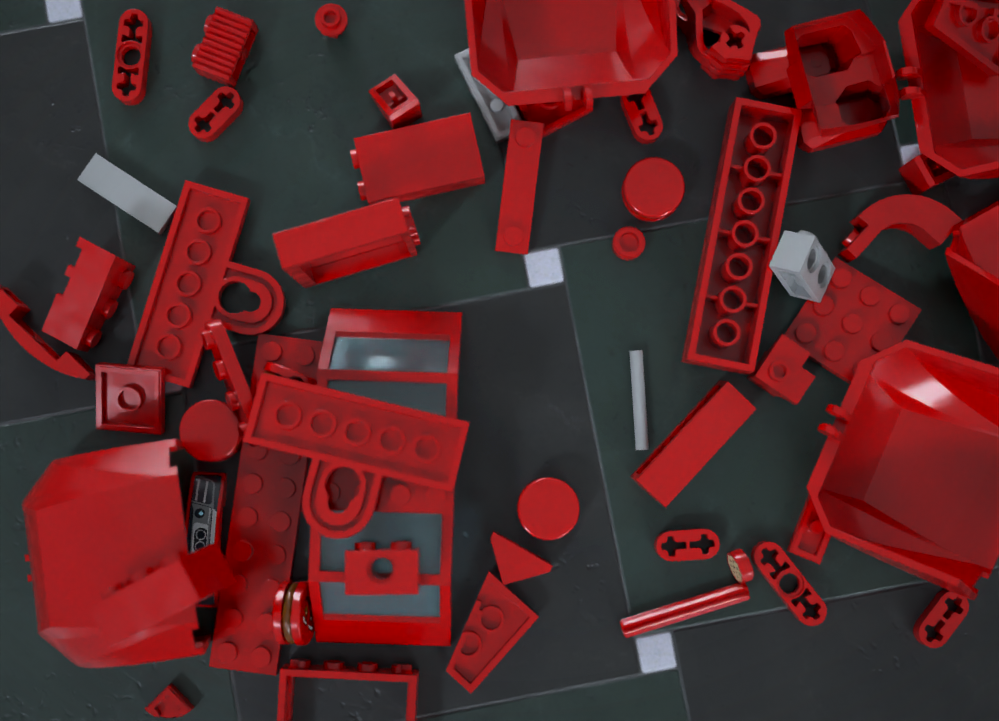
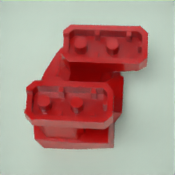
M861 9L791 26L784 32L786 47L753 54L748 70L745 72L751 95L760 100L793 92L797 109L802 110L797 144L798 148L807 153L875 137L882 132L888 120L899 117L898 85L886 41Z

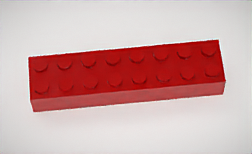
M736 97L729 107L681 361L683 363L744 375L755 372L773 273L769 264L778 246L802 115L801 109Z

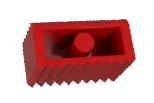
M217 6L215 13L209 14L205 21V36L202 43L197 44L192 52L191 61L196 72L203 77L235 88L259 31L255 21Z

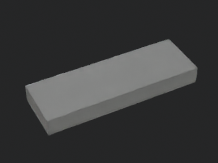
M469 49L455 54L454 59L495 143L498 144L508 139L511 119L522 120L516 107L508 106L471 75Z
M95 153L77 179L160 235L163 234L174 217L177 208L175 204L97 153Z

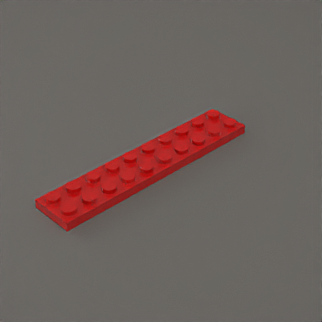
M259 334L250 386L253 399L257 391L255 385L258 379H260L261 372H265L263 368L268 361L295 370L317 381V368L323 342ZM242 442L225 560L236 583L220 590L209 667L273 676L278 674L282 644H278L273 635L272 609L279 584L284 580H292L302 512V497L309 458L262 446L251 447L249 443Z

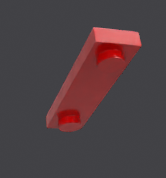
M511 119L495 247L497 252L528 255L544 123Z

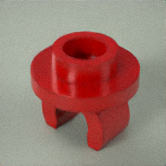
M329 3L318 9L315 15V24L320 33L337 39L338 35L342 34L347 28L348 17L346 11L340 5Z

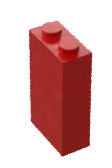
M470 112L353 138L356 149L350 150L354 169L360 168L363 179L362 181H357L361 201L367 200L369 205L396 197L399 198L400 202L485 184L484 170Z

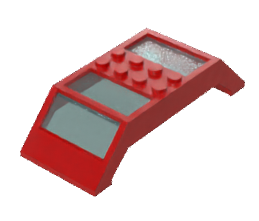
M331 308L317 368V386L458 419L462 312ZM345 467L336 469L327 480L328 505L335 513L344 512L348 508L349 502L359 493L361 481L359 475L353 469ZM383 476L374 515L370 523L360 533L348 538L333 539L317 533L311 527L308 584L316 642L451 646L455 486L453 493ZM374 541L376 542V548H390V542L412 541V547H420L421 591L419 594L345 595V551L349 548H354V542ZM378 558L375 560L374 570L379 576L387 577L392 574L393 566L388 559Z

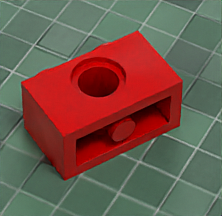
M374 541L354 542V548H349L345 551V595L419 594L421 591L420 547H412V541L390 542V548H376V542ZM386 558L392 563L393 571L390 576L382 577L375 572L374 563L376 559Z

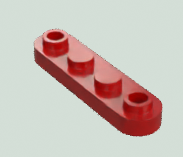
M218 318L205 322V330L200 331V335L205 349H211L215 361L212 362L214 373L219 381H224L228 391L225 392L228 408L231 412L236 411L240 423L237 424V429L243 442L254 399L226 329Z

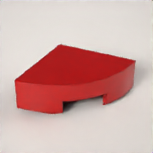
M171 683L145 710L155 717L178 718L189 713L194 706Z

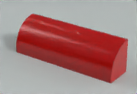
M719 380L630 477L666 508L752 415L756 408L728 381Z

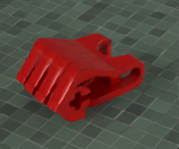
M676 0L677 24L686 35L688 48L692 56L701 64L700 68L715 80L729 79L738 81L740 77H743L750 65L756 38L761 29L760 18L732 0ZM680 4L683 5L686 14H683L679 8ZM703 29L720 35L717 43L711 46L710 49L706 48L704 44Z

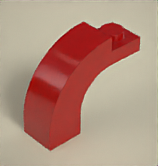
M902 194L887 197L870 205L850 221L855 228L842 240L841 243L845 247L838 255L847 263L853 261L882 230L899 229L908 232L926 248L931 250L941 245L952 233L954 225L963 220L947 206L925 196Z

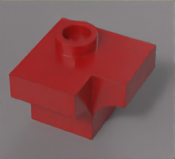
M782 334L763 353L755 366V372L749 374L747 379L773 397L777 396L793 405H797L816 377L802 368L811 353Z

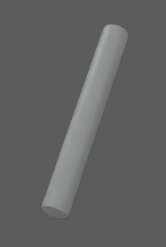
M643 350L629 351L635 448L636 450H649Z

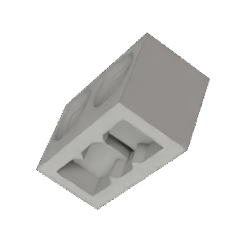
M785 230L769 264V267L790 296L818 303L821 302L836 269L827 252L824 251L819 243L818 238L804 230H800L798 233Z

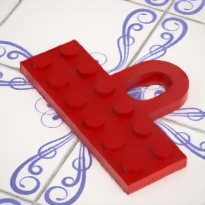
M185 180L127 364L165 367V381L192 389L205 350L200 331L205 330V322L219 318L226 330L246 336L266 334L280 323L286 309V297L279 282L264 271L232 262L251 203L249 198ZM233 283L245 284L251 292L256 293L260 297L259 308L252 312H227L221 302L224 289Z
M261 372L243 442L311 458L312 462L302 497L304 516L308 524L317 533L328 538L343 539L360 533L370 523L375 512L383 476L453 493L470 422ZM342 467L351 468L359 475L361 481L359 493L349 502V506L344 512L335 513L328 505L327 480L336 469Z

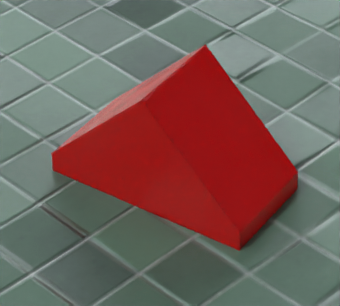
M396 74L368 90L392 129L406 127L422 117L421 106L417 97Z
M923 154L918 155L898 169L909 190L914 195H920L956 176V174Z
M493 530L490 539L503 585L551 571L552 563Z

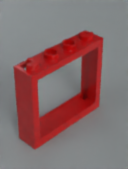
M398 197L272 234L282 269L304 288L416 256L418 254L415 246L421 244L409 205L402 207Z
M294 658L290 659V663H285L280 668L277 721H292L295 677L408 682L406 721H417L419 670L412 669L411 664L394 663L391 668H378V663L365 661L358 662V667L344 666V661L325 660L324 665L310 664V659Z

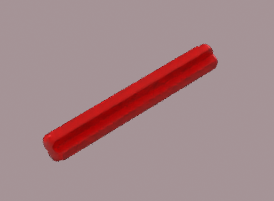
M735 583L621 619L620 627L626 638L747 601L750 599L749 589L746 583Z

